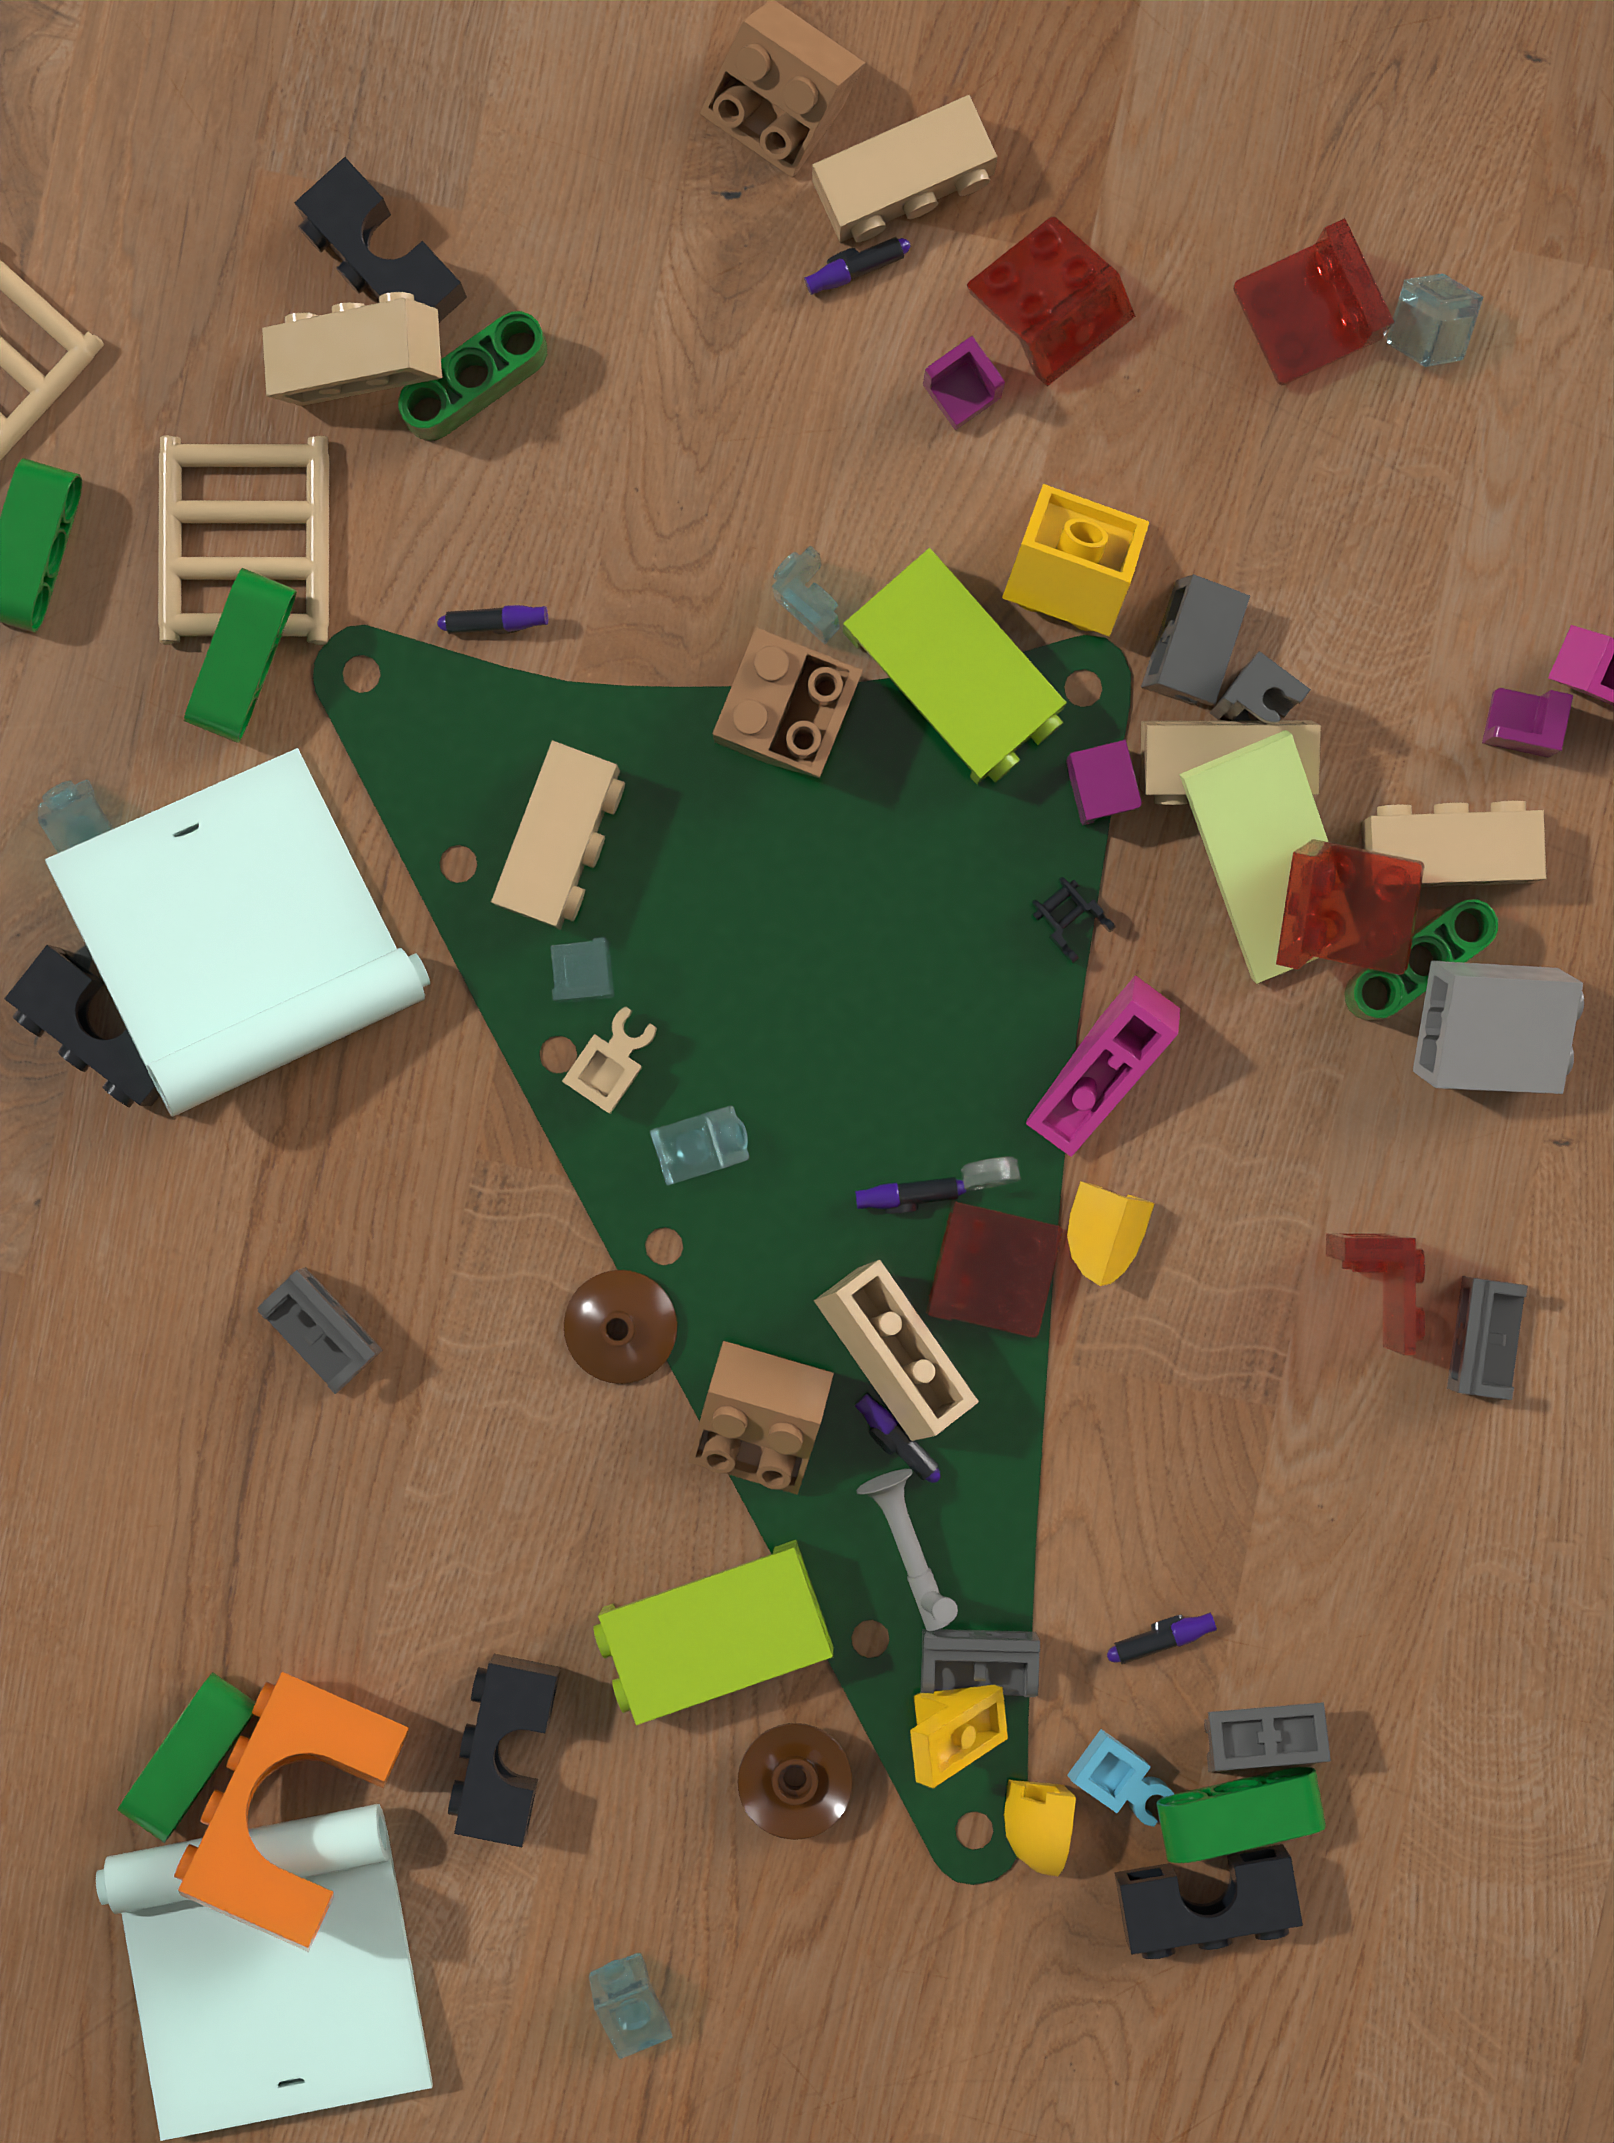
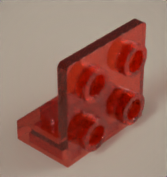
M1056 217L1048 218L967 283L970 294L1019 339L1034 375L1047 387L1136 317L1119 273Z
M1345 218L1325 227L1314 245L1237 280L1233 286L1235 295L1279 385L1290 383L1382 340L1394 323Z
M1315 839L1294 851L1276 965L1299 969L1313 957L1397 975L1403 974L1407 970L1425 868L1424 863L1419 860Z
M952 1201L926 1313L929 1316L950 1321L953 1318L1028 1337H1037L1061 1242L1062 1228L1053 1224Z
M1326 1233V1256L1342 1260V1269H1352V1272H1383V1347L1401 1355H1415L1416 1342H1423L1425 1336L1423 1307H1416V1283L1424 1282L1425 1256L1422 1248H1416V1238L1395 1233Z

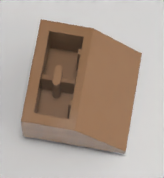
M769 0L743 20L701 109L700 115L790 177H794L843 108L865 62L777 1Z
M755 627L713 731L714 742L764 763L820 778L863 670Z
M723 1341L688 1463L705 1467L715 1473L729 1474L762 1484L770 1489H780L798 1495L821 1424L834 1373Z

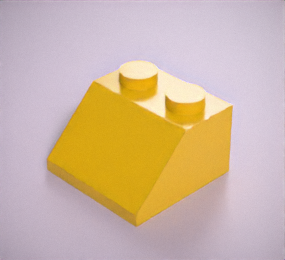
M1043 484L1002 598L1017 603L1025 610L1042 612L1070 622L1078 629L1095 631L1110 637L1129 589L1149 521Z

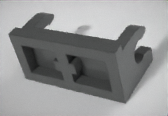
M1194 574L1176 580L1141 688L1155 691L1192 705H1197V702L1214 705L1250 595Z
M1259 651L1241 670L1210 714L1218 720L1223 716L1229 721H1251L1248 715L1249 711L1261 721L1275 724L1280 721V716L1284 718L1295 705L1300 704L1311 689Z
M306 1267L298 1269L291 1274L257 1308L262 1317L273 1325L328 1384V1387L334 1394L338 1393L383 1351Z
M1462 1276L1447 1389L1462 1394L1512 1400L1514 1391L1512 1384L1524 1297H1527L1528 1285Z
M922 1629L921 1693L934 1694V1691L997 1685L1003 1687V1695L1038 1696L1040 1639L1036 1632L948 1629L927 1631Z
M1324 1702L1208 1712V1718L1204 1721L1205 1733H1208L1209 1752L1207 1753L1208 1772L1331 1761Z

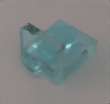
M809 546L801 555L793 552L779 565L773 575L776 582L772 585L775 600L823 644H826L840 629L838 615L834 612L838 604L818 584L813 583L809 588L805 586L822 566L820 554L812 546Z
M88 779L76 785L69 780L54 786L42 796L44 802L38 805V822L57 853L114 829L96 801L94 788Z
M727 1106L650 1131L667 1185L726 1168L749 1159L747 1131L743 1122L736 1116L733 1106Z
M641 1953L613 1960L603 1967L590 1972L589 1981L594 2009L619 2059L673 2038L670 2022L649 1981L646 1962Z

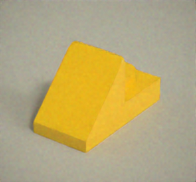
M985 1685L934 1691V1694L920 1693L914 1696L917 1726L912 1728L910 1733L916 1782L935 1788L1008 1739L1003 1687Z

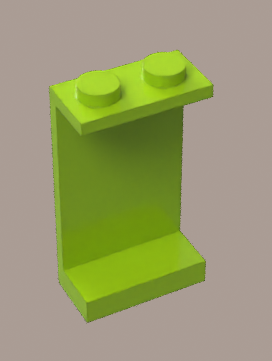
M928 548L843 623L844 635L857 649L862 646L972 770L970 777L977 785L987 776L996 783L1020 762V759L1014 752L1032 738L1039 745L1063 724V721L1057 714L1063 710L1067 702L931 548Z
M796 1540L774 1547L773 1554L615 1608L614 1603L604 1606L598 1615L600 1624L593 1626L595 1639L602 1657L605 1659L612 1656L619 1678L612 1680L618 1705L622 1713L631 1711L636 1725L832 1658L834 1649Z

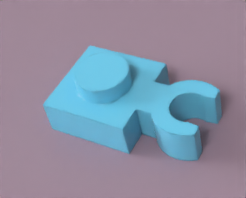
M1100 1729L1067 1774L1074 1784L1116 1813L1128 1800L1132 1812L1142 1823L1148 1826H1155L1158 1821L1149 1810L1145 1809L1147 1799L1152 1795H1161L1163 1797L1174 1795L1161 1779L1156 1777L1143 1778L1151 1766L1145 1759L1102 1729Z

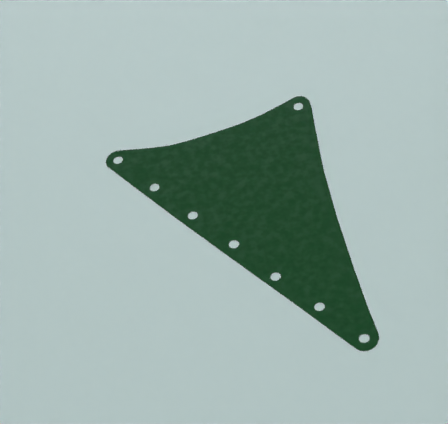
M348 626L334 634L319 651L314 663L313 672L315 692L345 747L478 1009L617 1270H630L648 1276L665 1290L672 1301L677 1316V1337L673 1350L666 1361L699 1422L723 1341L834 1373L821 1424L798 1495L780 1489H770L762 1484L729 1475L771 1554H773L774 1547L794 1540L797 1541L834 1647L833 1657L827 1660L934 1862L945 1875L958 1883L975 1885L994 1881L1010 1870L1017 1859L1006 1837L1004 1811L1008 1780L1028 1781L1029 1697L1004 1695L1007 1740L935 1788L916 1782L910 1730L917 1726L914 1696L921 1693L922 1629H926L908 1582V1573L883 1510L873 1498L866 1494H857L856 1491L862 1484L880 1475L911 1468L896 1452L891 1455L886 1453L869 1434L870 1426L854 1405L868 1393L878 1404L888 1410L889 1408L814 1300L855 1269L881 1260L979 1401L936 1436L916 1440L939 1464L937 1468L940 1471V1479L936 1483L928 1482L926 1479L922 1481L912 1470L913 1473L907 1478L904 1486L905 1504L927 1566L931 1568L940 1594L944 1597H949L957 1605V1616L941 1629L1032 1632L1036 1538L1053 1274L1065 1152L1029 1127L1026 1122L1076 1050L1078 1024L1095 922L1094 915L1087 911L1083 912L1064 928L1061 936L1068 943V947L1079 957L1073 964L1049 938L1055 931L1043 917L1040 920H1036L1033 916L1037 910L1033 906L1032 901L1037 900L1043 904L1062 887L1059 878L1064 877L1069 883L1075 880L1079 884V887L1075 890L1087 904L1093 899L1098 903L1111 815L1098 818L1094 823L1081 824L1066 759L1070 753L1124 740L1130 709L1131 672L1122 650L1105 637L1081 635L1024 651L1023 654L1067 702L1063 710L1057 714L1063 721V724L1039 745L1032 738L1014 752L1020 759V762L996 783L987 776L977 785L970 777L972 770L890 678L858 682L820 778L764 763L714 742L713 731L732 686H627L565 681L504 667L372 626ZM364 655L373 658L379 665L380 678L378 684L373 689L359 693L351 690L346 685L343 670L350 659ZM1085 669L1094 672L1100 679L1102 692L1094 704L1080 707L1072 704L1066 697L1064 686L1067 678L1073 672ZM552 740L617 764L620 770L617 780L625 782L624 791L614 815L605 812L597 833L604 835L605 840L594 868L585 865L577 887L585 889V893L574 921L564 919L561 930L500 908L491 902ZM457 845L469 848L475 854L477 861L474 875L467 881L459 883L448 880L442 874L440 868L442 854L448 848ZM1068 897L1050 914L1059 922L1078 905L1071 897ZM627 1007L632 1011L624 1024L625 1033L629 1037H640L649 1024L655 1026L657 1031L649 1045L641 1049H635L629 1057L640 1064L642 1069L612 1113L609 1114L562 1082L569 1070L563 1073L548 1071L541 1063L539 1053L542 1044L550 1037L555 1036L570 1039L576 1046L577 1058L594 1034L609 1043L613 1037V1019L622 1008ZM956 1177V1180H962L968 1185L966 1193L958 1196V1199L919 1204L918 1210L912 1212L886 1214L885 1209H857L855 1191L867 1190L882 1184H900ZM998 1182H1003V1183H1005V1184L994 1185V1186L987 1187V1188H985V1186H984V1184H987V1183H998ZM664 1227L675 1230L682 1238L683 1244L680 1257L674 1263L667 1265L653 1262L647 1255L645 1246L648 1235L655 1229ZM869 1620L881 1623L887 1629L889 1635L887 1649L880 1656L872 1658L859 1655L853 1648L851 1638L855 1627L861 1622ZM976 1811L985 1814L992 1822L993 1834L990 1842L983 1848L970 1849L964 1847L959 1842L955 1828L958 1820L963 1815Z

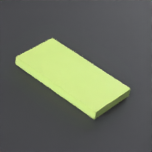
M1284 730L1179 774L1250 976L1256 984L1362 940L1298 750L1289 731Z

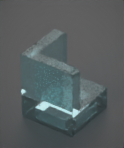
M1444 273L1405 279L1387 336V343L1424 367L1461 361L1465 357L1484 297Z
M605 937L593 938V941L551 945L555 988L552 989L553 1001L565 1003L614 998L609 941Z

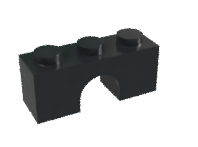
M346 157L340 160L294 202L304 220L298 225L300 231L320 253L329 247L338 256L342 263L336 269L358 294L367 288L378 301L379 296L386 293L405 292L413 294L414 301L438 309L439 323L467 298L461 282L423 241L408 254L397 259H383L370 252V240L374 231L391 214L384 198Z
M46 945L4 998L18 1009L13 1018L34 1035L41 1037L46 1031L60 1042L62 1046L57 1051L59 1055L80 1071L86 1072L91 1067L107 1079L102 1088L123 1105L130 1108L136 1102L141 1106H152L160 1094L128 1030L126 1029L116 1038L105 1040L96 1034L89 1022L88 1011L90 1003L104 985V982L63 949Z
M494 1653L487 1669L477 1668L471 1694V1701L480 1703L476 1725L466 1724L459 1758L469 1760L465 1782L455 1780L448 1807V1814L457 1816L454 1834L523 1847L528 1834L538 1779L518 1775L509 1770L501 1759L499 1743L506 1734L516 1730L546 1733L551 1720L561 1667Z
M1280 1844L1227 1854L1230 1871L1227 1889L1218 1899L1204 1904L1193 1903L1181 1896L1177 1875L1171 1863L1114 1872L1125 1939L1131 1955L1141 1953L1144 1959H1161L1175 1954V1947L1198 1944V1947L1204 1950L1220 1949L1233 1943L1232 1938L1252 1934H1255V1938L1258 1940H1274L1287 1936L1289 1928L1303 1926L1292 1858L1284 1845Z

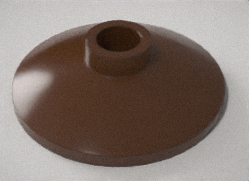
M611 1270L590 1278L573 1294L565 1312L564 1337L571 1356L585 1372L608 1383H632L650 1376L668 1359L677 1337V1316L669 1296L653 1279L635 1271ZM621 1318L627 1323L628 1334L625 1338L616 1339L609 1334L608 1324L611 1319Z
M803 1723L778 1725L759 1735L744 1753L738 1771L739 1797L751 1820L767 1833L791 1840L811 1838L832 1827L846 1810L852 1792L851 1766L843 1748L825 1731ZM793 1767L802 1769L806 1774L805 1782L800 1786L789 1785L784 1779V1774L788 1769Z

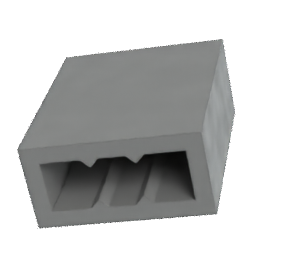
M1431 961L1413 1072L1435 1088L1563 1094L1566 1076L1571 1072L1574 1063L1572 1042L1576 1021L1581 1017L1584 1009L1583 982L1559 968Z

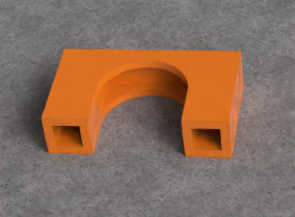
M282 1672L276 1685L266 1682L252 1711V1714L260 1717L250 1739L243 1735L239 1737L226 1768L234 1771L225 1792L215 1789L200 1820V1822L208 1825V1828L199 1847L191 1844L187 1846L174 1877L182 1880L178 1889L181 1896L309 1952L334 1898V1892L273 1865L260 1854L253 1844L248 1830V1813L253 1796L261 1783L270 1774L285 1765L299 1761L326 1763L384 1789L406 1741L409 1728Z

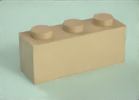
M967 95L812 164V182L839 242L841 243L854 237L856 242H862L883 232L886 229L885 223L906 214L908 219H914L930 212L938 205V199L955 191L958 192L959 196H965L980 190L990 182L989 176L995 173L997 155L970 95Z
M386 293L379 296V303L367 306L361 303L336 304L332 306V313L320 316L313 313H293L285 316V323L262 328L266 396L298 406L442 378L438 309L414 301V295L410 293Z
M1280 720L1275 724L1263 721H1141L1140 789L1146 795H1154L1155 804H1188L1189 801L1179 774L1287 730L1293 736L1312 794H1319L1321 725L1312 720Z
M552 740L491 902L494 905L561 930L564 919L575 920L585 893V889L577 887L585 865L594 868L604 844L605 836L597 833L605 812L614 815L624 791L625 782L617 780L620 773L617 764Z
M1526 801L1491 803V812L1469 813V803L1434 805V814H1412L1411 805H1385L1377 807V816H1370L1361 821L1364 889L1534 884L1546 879L1544 810L1526 811Z
M881 1260L855 1269L814 1300L911 1441L936 1436L979 1402Z

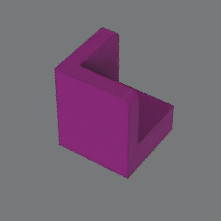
M970 336L925 369L923 386L956 431L1001 399L1005 381L974 337Z
M1504 688L1494 690L1482 744L1547 758L1562 751L1573 695L1550 690L1542 696Z
M1126 740L1069 754L1066 764L1082 825L1094 823L1098 818L1135 810L1141 806V798Z

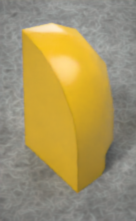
M1080 1181L1070 1212L1067 1238L1071 1257L1081 1273L1099 1286L1112 1284L1125 1273L1139 1250L1155 1203L1129 1194L1125 1197L1103 1189L1102 1186Z
M1008 1780L1004 1811L1005 1832L1015 1855L1035 1872L1058 1877L1065 1867L1069 1854L1076 1797L1061 1784Z

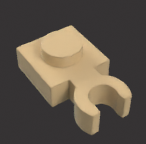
M627 1007L622 1008L615 1015L612 1022L613 1037L609 1043L594 1034L562 1080V1082L609 1114L612 1113L642 1069L640 1064L629 1057L635 1049H641L649 1045L657 1031L655 1026L649 1024L640 1037H629L625 1033L624 1024L632 1011Z

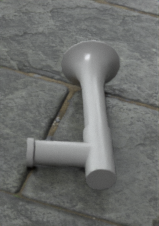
M912 1469L892 1471L867 1481L856 1491L857 1494H866L873 1498L883 1510L908 1573L907 1579L926 1630L935 1631L947 1626L955 1619L958 1612L957 1605L949 1597H944L940 1594L931 1568L927 1566L908 1515L904 1498V1486L907 1478L913 1473Z

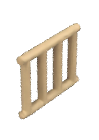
M0 260V290L68 351L52 370L44 376L0 336V367L30 393L8 418L0 412L1 461L93 360L94 356L104 346V343L98 336L92 335L89 331L83 335Z
M170 435L160 437L158 625L159 642L161 644L171 645L173 643H180V636H214L222 614L181 613V580H235L242 568L271 580H306V614H290L282 636H307V642L316 645L328 643L329 454L327 437H309L308 444H181V438ZM182 467H306V501L182 500ZM182 523L306 524V557H182Z

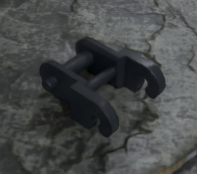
M1061 877L1059 882L1062 887L1043 904L1037 900L1032 901L1033 906L1037 910L1033 916L1036 920H1040L1043 917L1055 932L1049 938L1069 961L1074 964L1079 957L1068 947V943L1061 936L1065 927L1083 912L1090 911L1108 932L1113 931L1116 926L1110 919L1106 918L1105 912L1094 899L1088 904L1075 890L1079 887L1075 880L1069 883L1064 877ZM1068 897H1071L1078 906L1057 922L1050 913Z

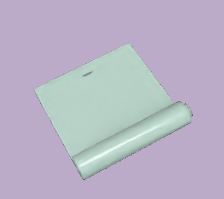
M298 748L45 859L46 865L150 1077L172 1117L425 999L423 987L430 984V979L421 959L416 953L407 956L402 948H396Z
M380 1804L248 1829L256 1849L270 1863L334 1892V1898L309 1952L180 1895L178 1889L182 1880L174 1877L177 1866L187 1846L191 1844L199 1847L203 1838L108 1856L105 1860L104 1869L97 1871L96 1889L100 1903L102 1905L109 1904L114 1914H122L161 2141L433 2087L389 1835Z

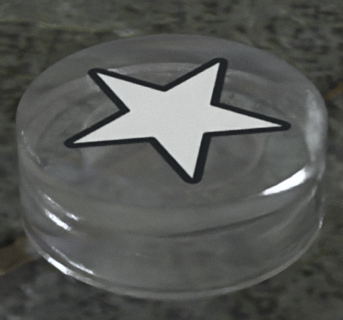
M1001 1157L964 1165L963 1169H961L964 1190L997 1187L1021 1180L1018 1161L1014 1157Z

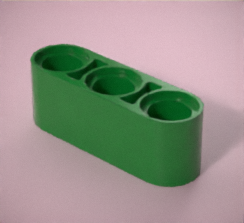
M522 311L509 312L441 359L442 378L405 385L398 398V409L409 430L417 438L425 441L439 440L536 373L544 365L547 357V343L539 322L528 313ZM517 333H527L535 338L533 347L522 355H514L505 350L509 338ZM479 365L488 370L486 380L476 388H467L459 383L461 373L470 366ZM426 398L439 400L441 402V409L434 419L420 421L413 417L414 408L421 400Z
M22 458L17 464L0 516V623L31 632H36L42 625L79 505L82 491V477L80 474L26 458Z
M244 568L239 571L228 595L184 715L185 722L236 743L240 742L254 711L290 616L297 590Z
M1477 899L1465 900L1445 908L1356 973L1348 981L1344 992L1345 1003L1349 1011L1363 1020L1383 1019L1397 1013L1426 992L1429 973L1426 976H1421L1410 968L1408 963L1410 950L1415 945H1421L1431 952L1433 961L1465 963L1489 946L1495 939L1498 932V918L1495 911L1487 903ZM1460 912L1472 914L1479 924V932L1473 942L1462 940L1455 931V920ZM1370 978L1381 981L1387 990L1386 1003L1379 1010L1367 1006L1362 998L1363 985Z
M212 1672L131 1787L117 1811L165 1843L254 1716L252 1711L256 1701Z
M1311 1767L1281 1769L1177 1793L1161 1798L1156 1802L1166 1858L1171 1863H1191L1315 1834L1326 1828L1316 1770Z

